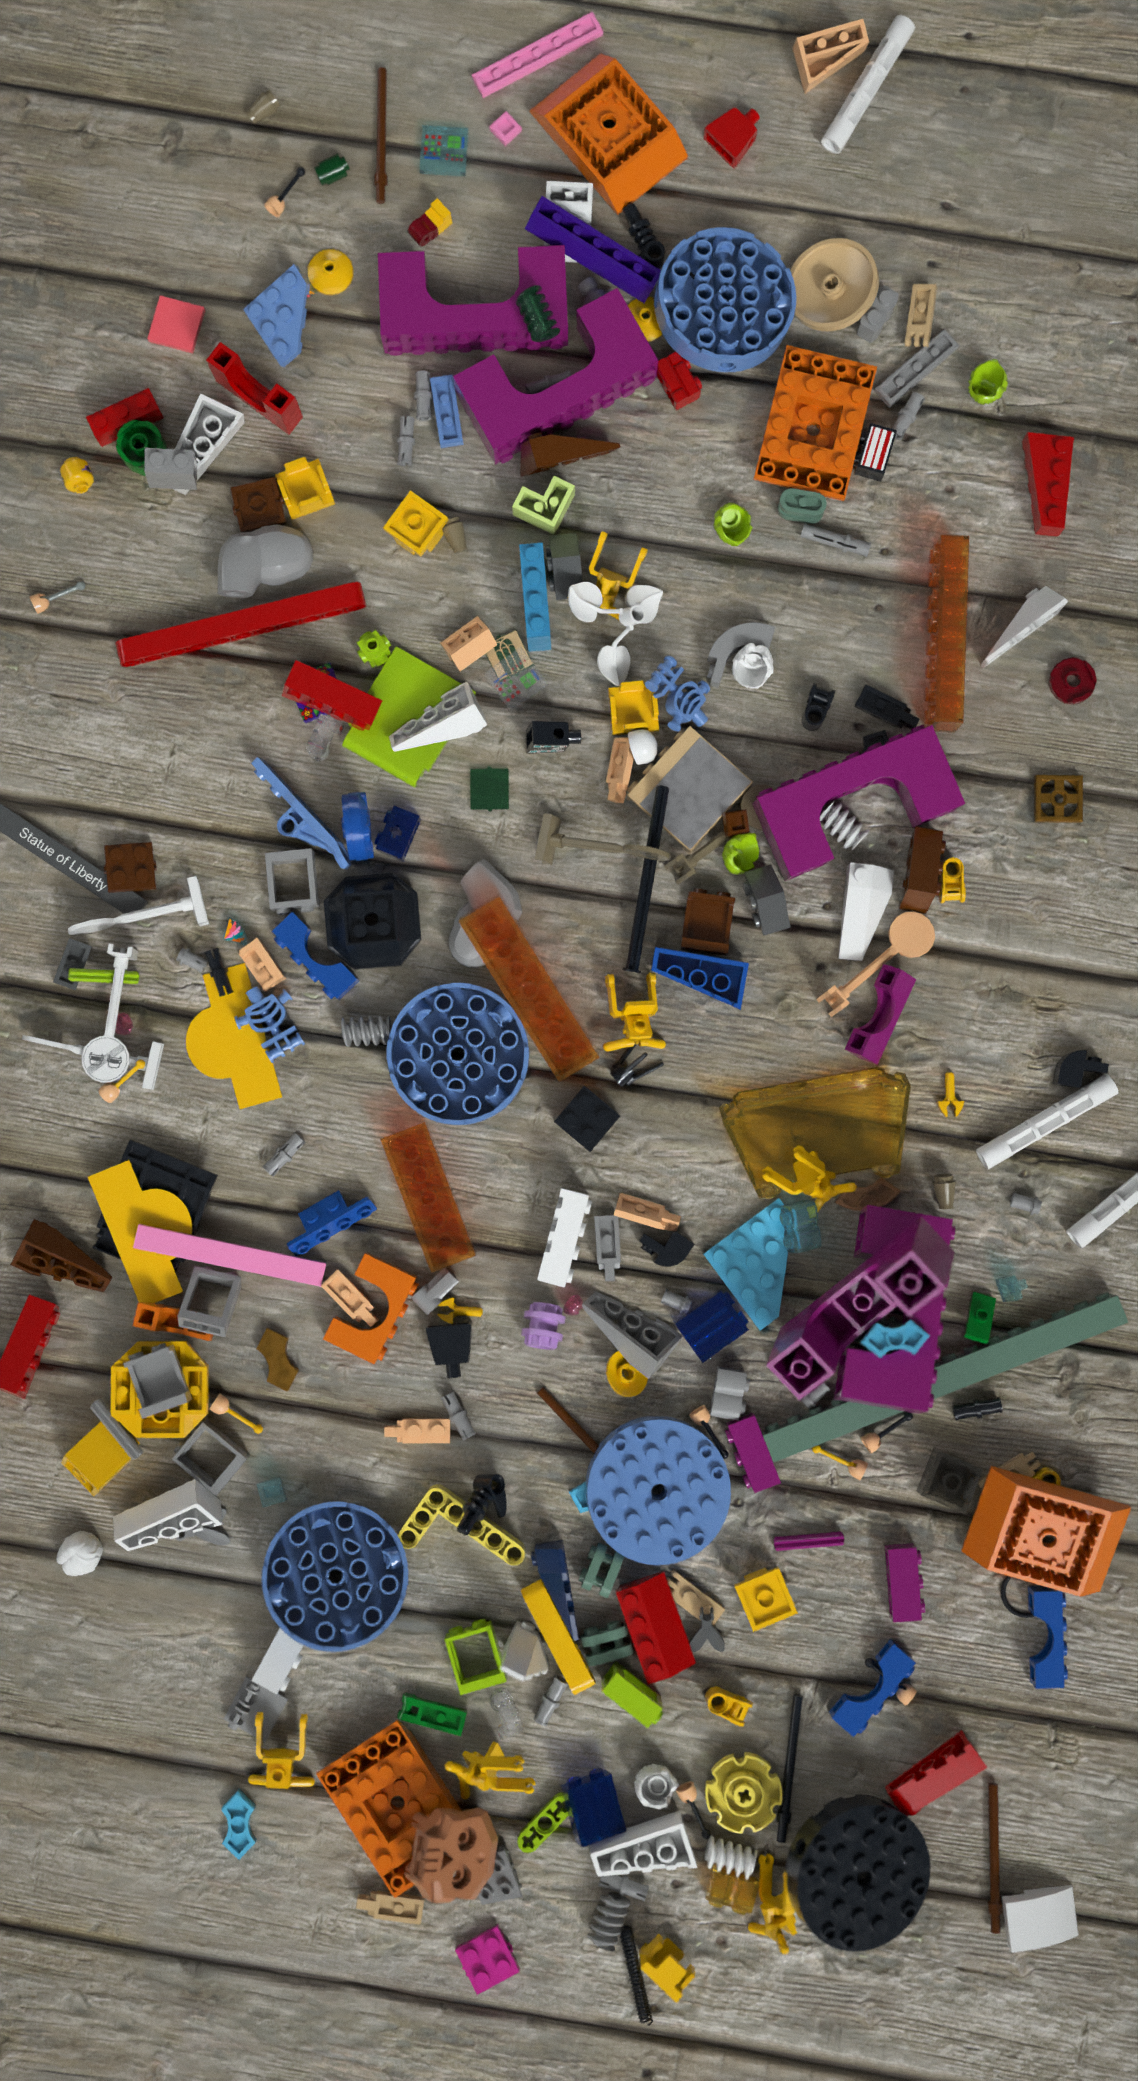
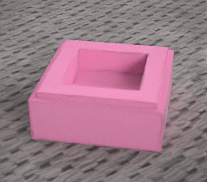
M507 111L489 126L490 131L504 146L522 132V127Z

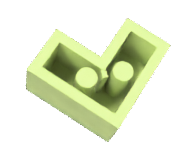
M553 476L544 496L522 486L512 506L513 516L555 535L575 496V485Z

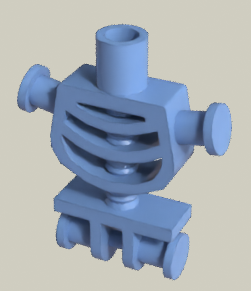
M667 655L664 658V663L659 664L657 671H653L651 674V680L645 682V686L651 692H655L653 694L655 698L662 697L668 690L670 691L665 707L668 714L673 717L672 721H669L667 724L671 730L680 731V724L691 720L697 727H701L707 722L708 717L700 707L706 701L703 694H707L710 691V687L705 681H700L698 685L692 681L680 685L674 683L684 669L682 667L675 668L677 665L676 660Z
M256 986L246 992L252 1003L250 1007L245 1009L246 1015L241 1017L234 1016L239 1030L242 1029L241 1026L249 1024L252 1030L257 1033H272L273 1038L262 1043L261 1046L263 1049H266L275 1044L276 1048L271 1051H265L269 1060L273 1063L277 1057L286 1056L285 1050L290 1049L293 1052L295 1047L300 1044L305 1045L299 1032L296 1033L297 1036L290 1040L287 1036L297 1031L295 1026L284 1032H281L279 1028L287 1017V1011L283 1004L289 999L293 1000L287 991L283 989V993L277 998L273 994L265 998L259 987ZM275 1003H276V1004H277L276 1008L273 1010L272 1013H270L269 1010H270V1009L275 1005ZM281 1010V1017L275 1022L274 1017ZM262 1015L263 1017L261 1019H252V1016ZM266 1023L268 1027L257 1028L254 1024ZM284 1038L286 1044L281 1047L278 1041Z

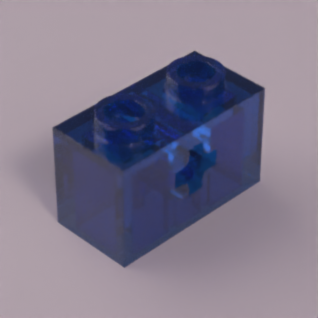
M394 805L392 811L388 810L383 820V823H386L383 832L379 831L375 838L376 850L404 862L422 820L421 817ZM399 828L402 835H397L394 838L391 832L392 830L397 831V829Z

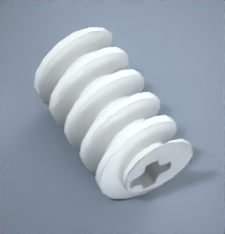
M832 803L820 815V822L825 820L823 828L833 827L830 835L833 836L839 833L837 842L846 840L844 848L847 849L852 846L853 850L865 838L869 830L861 832L863 824L853 825L856 817L853 816L847 819L849 810L840 812L843 804L840 803L834 806Z
M710 1836L706 1845L704 1860L707 1861L708 1869H711L713 1864L717 1863L718 1872H720L723 1866H726V1874L729 1875L734 1868L736 1877H739L741 1872L744 1871L745 1879L748 1880L755 1867L757 1849H755L753 1854L748 1846L742 1851L741 1844H737L733 1849L731 1841H728L724 1846L723 1839L719 1838L714 1843V1837Z

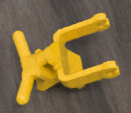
M601 531L589 571L590 574L597 576L598 579L596 586L600 589L603 598L600 608L617 609L614 607L620 587L629 589L633 586L648 549L641 548L628 583L627 577L608 569L601 568L597 572L595 567L608 533ZM608 614L619 620V614Z
M650 972L646 975L649 1001L626 1002L622 1011L617 1010L614 974H607L605 976L609 1013L613 1018L624 1020L625 1025L622 1031L626 1035V1038L604 1043L603 1049L606 1052L634 1047V1044H639L640 1047L665 1048L666 1042L664 1040L651 1038L653 1034L649 1017L655 1015L658 1010L655 972Z
M800 1145L793 1149L796 1152L794 1157L798 1160L793 1164L797 1182H791L775 1172L771 1167L767 1166L762 1169V1172L765 1173L762 1175L764 1180L772 1182L789 1194L798 1195L803 1192L812 1198H816L806 1212L809 1218H814L825 1202L829 1201L832 1197L842 1193L854 1192L857 1189V1185L853 1182L831 1185L830 1181L836 1178L835 1173L826 1171L825 1163L819 1160L817 1152L811 1151L808 1153Z
M257 1712L255 1717L256 1755L259 1759H262V1763H267L266 1775H250L248 1778L250 1784L279 1789L311 1787L315 1784V1779L310 1776L292 1777V1764L295 1760L300 1761L306 1751L308 1714H301L299 1750L290 1748L263 1749V1712Z
M494 1741L485 1756L475 1751L470 1753L464 1750L462 1756L469 1766L468 1768L452 1761H448L445 1764L447 1771L453 1772L458 1776L461 1798L465 1800L470 1797L469 1785H475L483 1791H488L490 1788L495 1791L525 1792L526 1794H531L535 1791L533 1786L536 1783L531 1777L505 1778L496 1776L498 1770L522 1771V1764L525 1761L520 1755L514 1757L504 1756L499 1744Z
M769 1853L766 1856L761 1854L758 1859L760 1865L759 1897L760 1901L763 1902L760 1908L764 1916L765 1925L751 1922L748 1924V1930L751 1933L766 1935L772 1938L777 1943L780 1952L787 1954L789 1946L782 1933V1929L792 1936L797 1934L795 1910L792 1907L787 1890V1874L784 1871L783 1893L773 1896L772 1869L774 1858Z

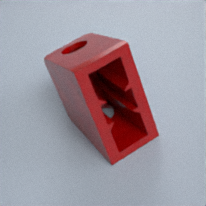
M732 108L705 127L703 139L735 169L756 140L757 128L754 125L760 120V116L753 108L744 115L737 108Z

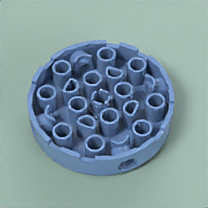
M717 227L705 229L688 239H683L671 251L663 264L654 294L656 320L669 345L690 363L716 372L743 371L767 360L782 343L792 323L796 309L794 279L790 269L786 268L780 259L781 255L769 243L764 244L754 238V234L735 228ZM690 271L695 275L694 280L689 275Z
M450 983L434 986L410 1000L398 1014L392 1025L386 1050L390 1078L401 1098L413 1110L428 1119L449 1125H469L482 1122L505 1109L514 1100L523 1086L529 1067V1044L526 1031L513 1008L503 998L489 989L469 983ZM455 1048H462L465 1055L462 1060L456 1061L452 1058V1051Z
M646 1416L622 1424L600 1443L593 1458H591L586 1474V1502L595 1527L602 1538L615 1551L639 1563L668 1565L684 1561L696 1555L716 1537L728 1514L731 1484L723 1457L714 1444L700 1430L677 1418ZM656 1484H662L663 1490L661 1494H652V1487Z
M347 1502L317 1504L304 1509L290 1518L271 1541L262 1569L264 1599L277 1625L296 1642L308 1648L325 1652L355 1649L382 1634L400 1611L408 1585L406 1554L393 1528L372 1510ZM334 1569L339 1570L342 1573V1580L339 1583L330 1582L328 1579L330 1571Z

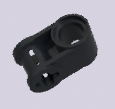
M813 683L802 717V725L805 729L816 731L821 727L836 690L832 689L829 691L817 687V684ZM808 715H817L819 717V721L811 722L808 718Z

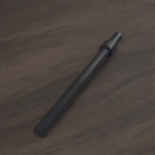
M799 1694L793 1695L782 1789V1804L780 1810L777 1811L778 1832L776 1841L780 1843H786L788 1824L791 1823L792 1816L790 1804L803 1696Z

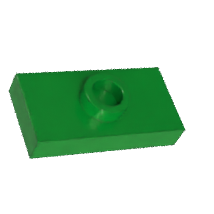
M977 1292L971 1294L964 1338L984 1344L989 1342L996 1298Z

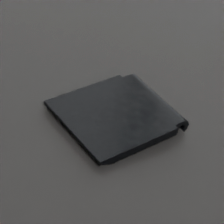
M130 1140L120 1164L128 1160L130 1161L142 1191L162 1189L176 1195L187 1207L192 1221L191 1235H196L218 1175ZM101 1213L97 1228H100L97 1234L99 1238L93 1245V1249L121 1260L105 1218ZM176 1257L170 1260L175 1273L180 1262L184 1263L186 1259Z

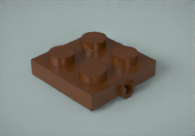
M276 477L230 487L234 502L232 509L234 515L237 516L241 533L252 532L263 526L287 524L283 509V496L280 495Z
M152 842L104 845L106 861L104 874H107L108 893L156 889L155 871H157L156 861L153 860Z

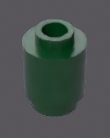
M338 153L318 162L319 165L314 167L322 186L325 184L330 185L347 177L346 171L350 170L345 157H339Z

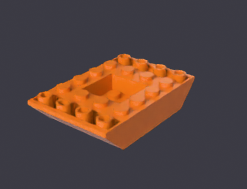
M601 53L530 110L532 116L590 183H593L595 190L617 215L628 204L635 202L688 159L687 152L675 127L616 58ZM605 120H613L615 126L613 128H606L603 122Z
M787 345L753 480L786 488L817 492L824 497L845 501L877 366ZM811 425L816 426L819 429V434L815 436L808 434L807 427Z
M990 1466L961 1551L989 1571L1082 1597L1100 1592L1129 1516L1131 1506ZM1046 1535H1053L1055 1537L1052 1543H1044L1042 1541Z
M398 1719L316 1773L394 1898L415 1885L410 1879L405 1877L404 1873L408 1872L405 1870L406 1866L412 1863L416 1828L413 1827L412 1822L418 1824L417 1821L412 1820L413 1816L420 1812L429 1817L436 1808H453L459 1812L462 1811L414 1734ZM395 1796H400L404 1799L405 1804L402 1807H395L391 1799Z

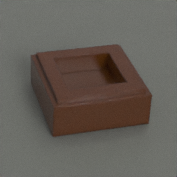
M747 809L722 813L725 837L750 833Z

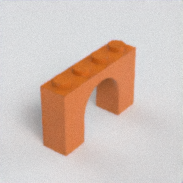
M366 1252L354 1275L378 1286L384 1291L389 1302L388 1315L381 1325L370 1329L360 1328L335 1316L323 1340L375 1364L377 1360H383L388 1349L385 1347L388 1338L393 1339L398 1329L395 1323L398 1317L403 1318L409 1306L405 1302L409 1295L414 1296L419 1284L416 1283L417 1276Z

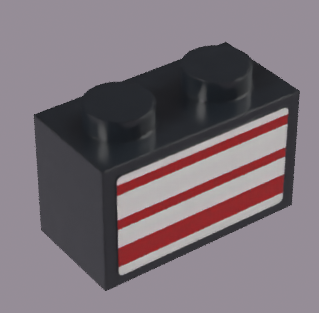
M870 423L867 431L863 430L859 444L863 445L862 451L856 452L853 466H857L855 475L879 482L882 481L897 430Z

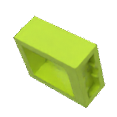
M480 1619L472 1622V1626L466 1628L456 1626L449 1629V1633L445 1635L444 1640L460 1695L507 1682V1673L501 1671L502 1655L492 1620L486 1622L485 1619ZM487 1631L497 1669L465 1678L454 1640Z
M615 1661L601 1679L602 1693L645 1727L649 1728L652 1723L654 1725L657 1724L663 1715L661 1696Z

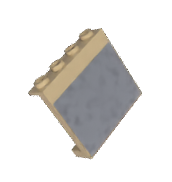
M691 726L686 731L682 728L674 737L676 742L670 748L666 746L658 755L659 761L655 765L649 764L642 774L645 776L640 782L635 780L627 789L629 792L627 800H632L651 817L657 785L669 787L663 829L683 846L682 849L688 854L696 848L722 819V813L728 812L753 783L751 779Z

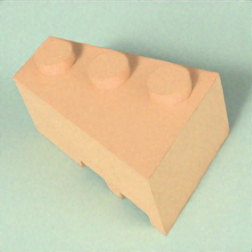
M863 19L796 38L793 52L805 94L864 53L869 39Z

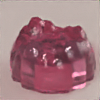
M125 1013L118 1014L115 1033L121 1035L130 1034L133 1028L131 1018Z
M578 1294L571 1296L566 1301L563 1312L571 1316L578 1315L583 1304L581 1297Z

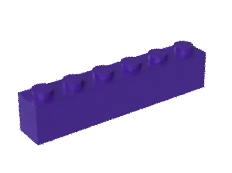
M541 196L527 222L525 230L551 246L565 245V255L637 300L645 303L659 279L661 270Z

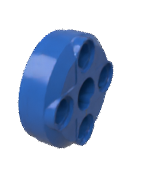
M366 792L342 794L343 817H341L343 837L346 838L350 861H361L374 858L371 820Z

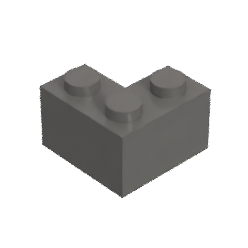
M577 533L549 536L550 545H545L548 571H553V577L549 578L550 592L555 591L556 600L568 599L570 585L583 582Z
M772 865L744 872L746 882L742 884L745 895L749 896L751 908L755 910V914H752L755 927H760L763 936L790 928L784 890Z

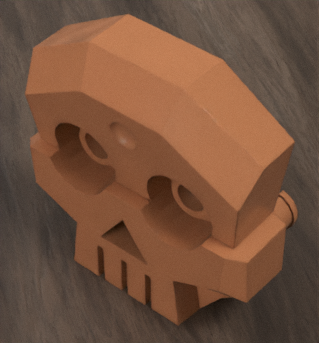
M480 1807L460 1812L453 1808H436L429 1817L420 1812L416 1813L412 1820L418 1822V1824L412 1822L413 1827L416 1828L412 1863L406 1866L405 1870L408 1872H404L405 1877L417 1886L424 1898L433 1903H450L456 1898L475 1900L494 1871L498 1836L488 1811Z

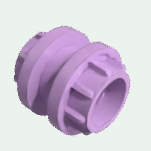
M541 1302L530 1304L529 1310L524 1312V1318L530 1320L529 1328H523L521 1335L525 1337L524 1343L526 1346L545 1350L557 1348L558 1342L563 1340V1334L557 1333L558 1324H565L566 1319L565 1316H562L563 1309L560 1306Z

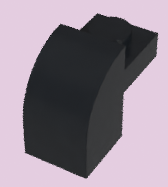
M1087 1050L1067 1053L1056 1064L1052 1084L1070 1088H1081L1084 1071L1106 1074L1108 1073L1109 1064L1102 1063V1058L1088 1056V1060H1086Z
M676 1231L672 1232L664 1246L645 1233L639 1239V1242L642 1243L640 1248L650 1255L656 1252L658 1255L653 1262L664 1267H671L681 1263L695 1245Z

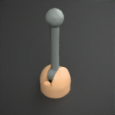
M78 581L75 586L48 597L41 593L29 597L37 614L48 608L51 600L75 590H84L86 585L83 581Z

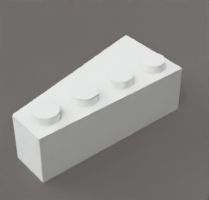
M201 393L175 447L178 450H194L197 463V480L245 423L243 413ZM173 489L184 495H186L189 491L185 489Z
M561 1188L538 1281L565 1287L566 1282L571 1283L574 1269H570L572 1259L577 1260L580 1246H576L578 1236L583 1237L586 1223H582L584 1213L589 1214L592 1201L588 1200V1194Z
M196 1479L186 1482L175 1489L166 1491L164 1494L113 1516L114 1541L125 1550L130 1551L158 1543V1538H177L180 1532L190 1529L194 1533L202 1531L203 1526L213 1523L214 1527L223 1525L221 1500Z
M280 1628L251 1681L275 1694H278L280 1690L284 1692L291 1678L287 1677L291 1668L297 1669L303 1657L299 1653L304 1645L290 1638Z
M680 1810L589 1841L590 1855L597 1876L629 1874L630 1871L640 1870L642 1872H652V1869L662 1868L677 1870V1867L685 1866L697 1868L695 1855Z

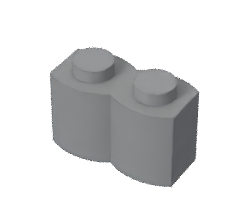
M885 285L878 289L872 306L861 317L857 329L859 337L869 343L874 342L878 338L884 323L893 314L899 293Z
M717 1367L710 1416L739 1421L740 1415L744 1416L746 1401H742L744 1392H748L750 1378L746 1377V1371Z

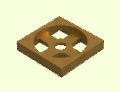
M1035 775L1034 822L1082 823L1083 775ZM1054 780V791L1052 793H1041L1042 786L1048 781ZM1064 781L1070 783L1077 794H1068L1064 790ZM1055 795H1062L1063 801L1061 803H1057L1055 801ZM1041 803H1051L1054 806V816H1047L1041 810ZM1066 804H1077L1075 811L1069 817H1064V806Z

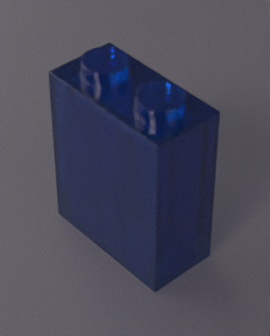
M720 1289L674 1322L702 1363L749 1330L746 1326L749 1321L742 1311L738 1313L732 1307L735 1301L728 1292L723 1294Z
M602 1768L593 1769L587 1776L571 1777L567 1780V1783L560 1785L575 1842L581 1848L627 1831L612 1774Z

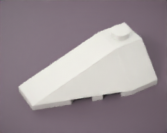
M1047 586L1041 590L1035 588L1025 596L1027 598L1025 603L981 663L982 668L989 665L1056 616L1068 603L1067 599Z
M465 682L441 696L443 701L434 708L430 705L425 708V713L421 718L408 721L391 734L389 739L392 750L395 752L465 737L472 733H477L487 726L484 713L469 683Z
M850 863L847 866L838 959L863 960L891 897L894 870L860 863Z
M516 1621L504 1646L501 1671L521 1681L532 1679L533 1675L536 1677L540 1676L541 1673L544 1675L549 1668L539 1632L535 1630L536 1627L530 1622L523 1621L521 1623Z

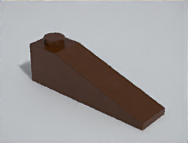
M536 433L528 436L529 440L521 445L520 475L524 477L550 470V468L558 466L559 463L563 466L570 465L579 461V458L588 460L609 454L621 448L620 443L558 435L542 436V433Z
M33 1219L10 1264L31 1275L40 1277L41 1273L53 1276L55 1281L61 1282L62 1279L73 1281L76 1286L100 1292L106 1290L113 1277L57 1229L36 1219Z

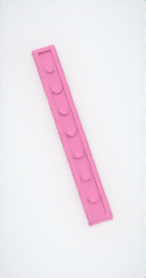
M138 1224L133 1246L135 1249L320 1287L326 1267V1262Z

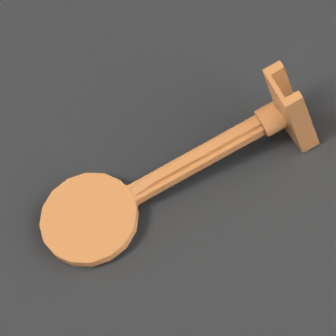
M905 912L897 916L891 923L888 932L891 946L847 984L838 988L835 985L832 986L816 1000L819 1003L824 999L833 1008L828 1013L832 1017L850 1004L847 998L850 997V993L897 953L908 958H916L926 954L933 946L935 940L934 927L930 920L917 912Z

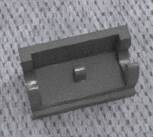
M69 938L53 983L76 990L79 981L68 980V970L70 968L84 969L92 946Z

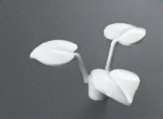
M590 582L570 585L568 590L569 606L579 620L593 622L597 617V612L601 614H619L620 623L626 626V629L613 641L612 646L602 647L597 656V664L601 673L614 685L620 686V683L625 681L630 668V655L626 647L617 646V644L629 631L633 630V625L650 623L655 618L663 591L648 585L633 586L625 594V603L628 607L624 609H601L599 607L602 604L603 598L600 589Z

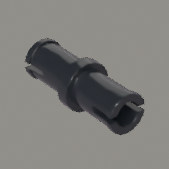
M215 948L213 949L215 959L212 956L211 950L204 953L211 969L210 977L214 978L219 997L226 995L223 986H225L228 995L234 993V991L232 990L227 975L229 971L224 966L220 949Z
M1000 1397L983 1401L975 1399L972 1403L952 1405L955 1421L971 1417L979 1419L982 1418V1415L1003 1412Z

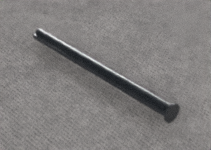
M657 785L647 847L656 849L660 847L669 787ZM644 858L626 968H623L624 971L641 973L639 965L657 860Z

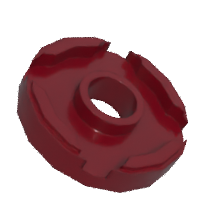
M1075 657L1060 661L1054 666L1049 676V687L1054 697L1064 704L1071 705L1082 703L1088 699L1094 692L1097 682L1095 670L1090 663ZM1070 675L1076 676L1079 681L1078 686H1070L1067 682V677Z

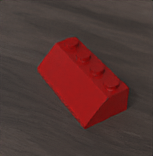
M665 1571L621 1584L616 1591V1595L647 1684L671 1678L696 1664Z

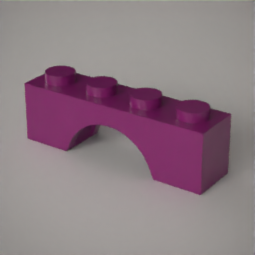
M883 964L874 984L878 998L875 1013L866 1025L853 1029L845 1047L846 1051L862 1060L878 1065L916 982L915 978L902 969Z

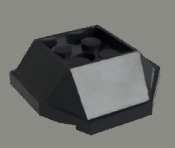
M394 873L345 877L324 900L327 947L354 970L402 966L422 940L418 893ZM371 914L378 915V922L373 926L367 925V917Z

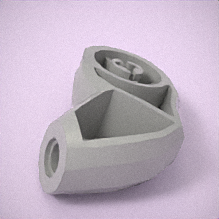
M281 525L263 526L252 532L231 535L220 548L217 593L226 597L246 598L251 597L261 583L272 586L284 585L287 582L303 577L309 571L313 562V549L309 539L302 532Z
M486 859L477 862L460 882L468 902L458 910L448 937L449 949L453 958L459 964L468 968H479L495 959L507 946L512 929L523 913L518 892Z

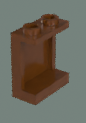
M694 888L693 892L689 891L687 896L680 949L726 956L729 949V936L735 898L730 897L731 894L727 892H717V895L707 894L708 890Z

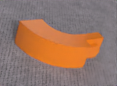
M138 1302L133 1322L134 1327L154 1332H172L206 1341H212L213 1338L212 1334L179 1327L178 1314L181 1307Z

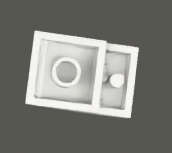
M1072 1885L1024 1890V1894L1002 1896L1007 1945L1011 1953L1055 1945L1078 1936Z

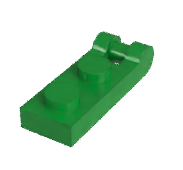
M403 1693L401 1702H403L402 1709H399L397 1714L399 1720L458 1736L462 1735L468 1710L420 1698L410 1693ZM412 1706L419 1707L417 1714L411 1712Z

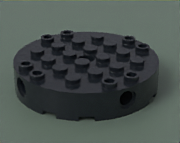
M855 1794L854 1797L845 1799L840 1797L823 1805L824 1809L815 1816L811 1815L804 1822L791 1844L785 1867L789 1899L799 1919L819 1940L835 1949L848 1952L875 1949L900 1935L914 1920L925 1900L931 1871L928 1847L918 1827L890 1802L872 1795Z

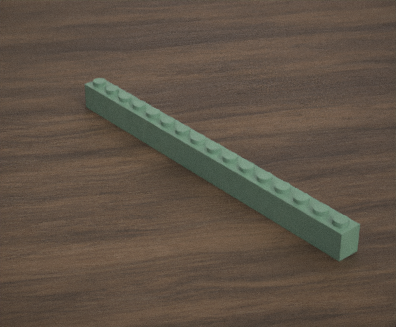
M1109 1292L1095 1296V1301L1076 1303L1073 1305L1074 1309L1065 1312V1309L1056 1311L1051 1314L1052 1318L1033 1320L1027 1328H1013L1007 1331L1008 1335L999 1338L998 1335L990 1337L987 1344L978 1347L977 1344L965 1347L963 1349L964 1352L955 1356V1353H950L941 1357L942 1361L934 1364V1369H937L936 1383L932 1384L931 1387L934 1399L1128 1323L1118 1295L1109 1294ZM833 1399L831 1401L832 1404L823 1408L822 1405H818L815 1408L809 1409L810 1413L804 1416L795 1414L788 1417V1422L778 1425V1422L772 1423L765 1427L766 1431L761 1433L774 1463L903 1411Z

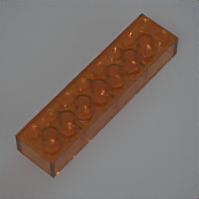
M941 535L937 543H934L933 550L929 552V564H932V572H929L928 587H932V592L927 600V609L931 610V618L927 619L926 626L927 632L930 633V641L926 643V655L929 656V664H926L925 678L929 679V684L924 692V701L928 702V710L924 711L923 722L927 727L933 725L935 732L955 733L964 721L969 536Z
M500 893L459 917L458 922L559 1082L600 1058L595 1045Z

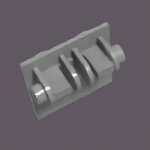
M246 1676L224 1720L229 1722L228 1727L230 1729L237 1730V1728H240L256 1737L255 1717L257 1712H263V1741L266 1742L288 1698L279 1693L275 1694Z
M504 1845L497 1847L493 1874L478 1895L482 1905L523 1896L520 1889L522 1885L516 1876L517 1871L512 1869L514 1863L510 1862L509 1850L505 1849Z

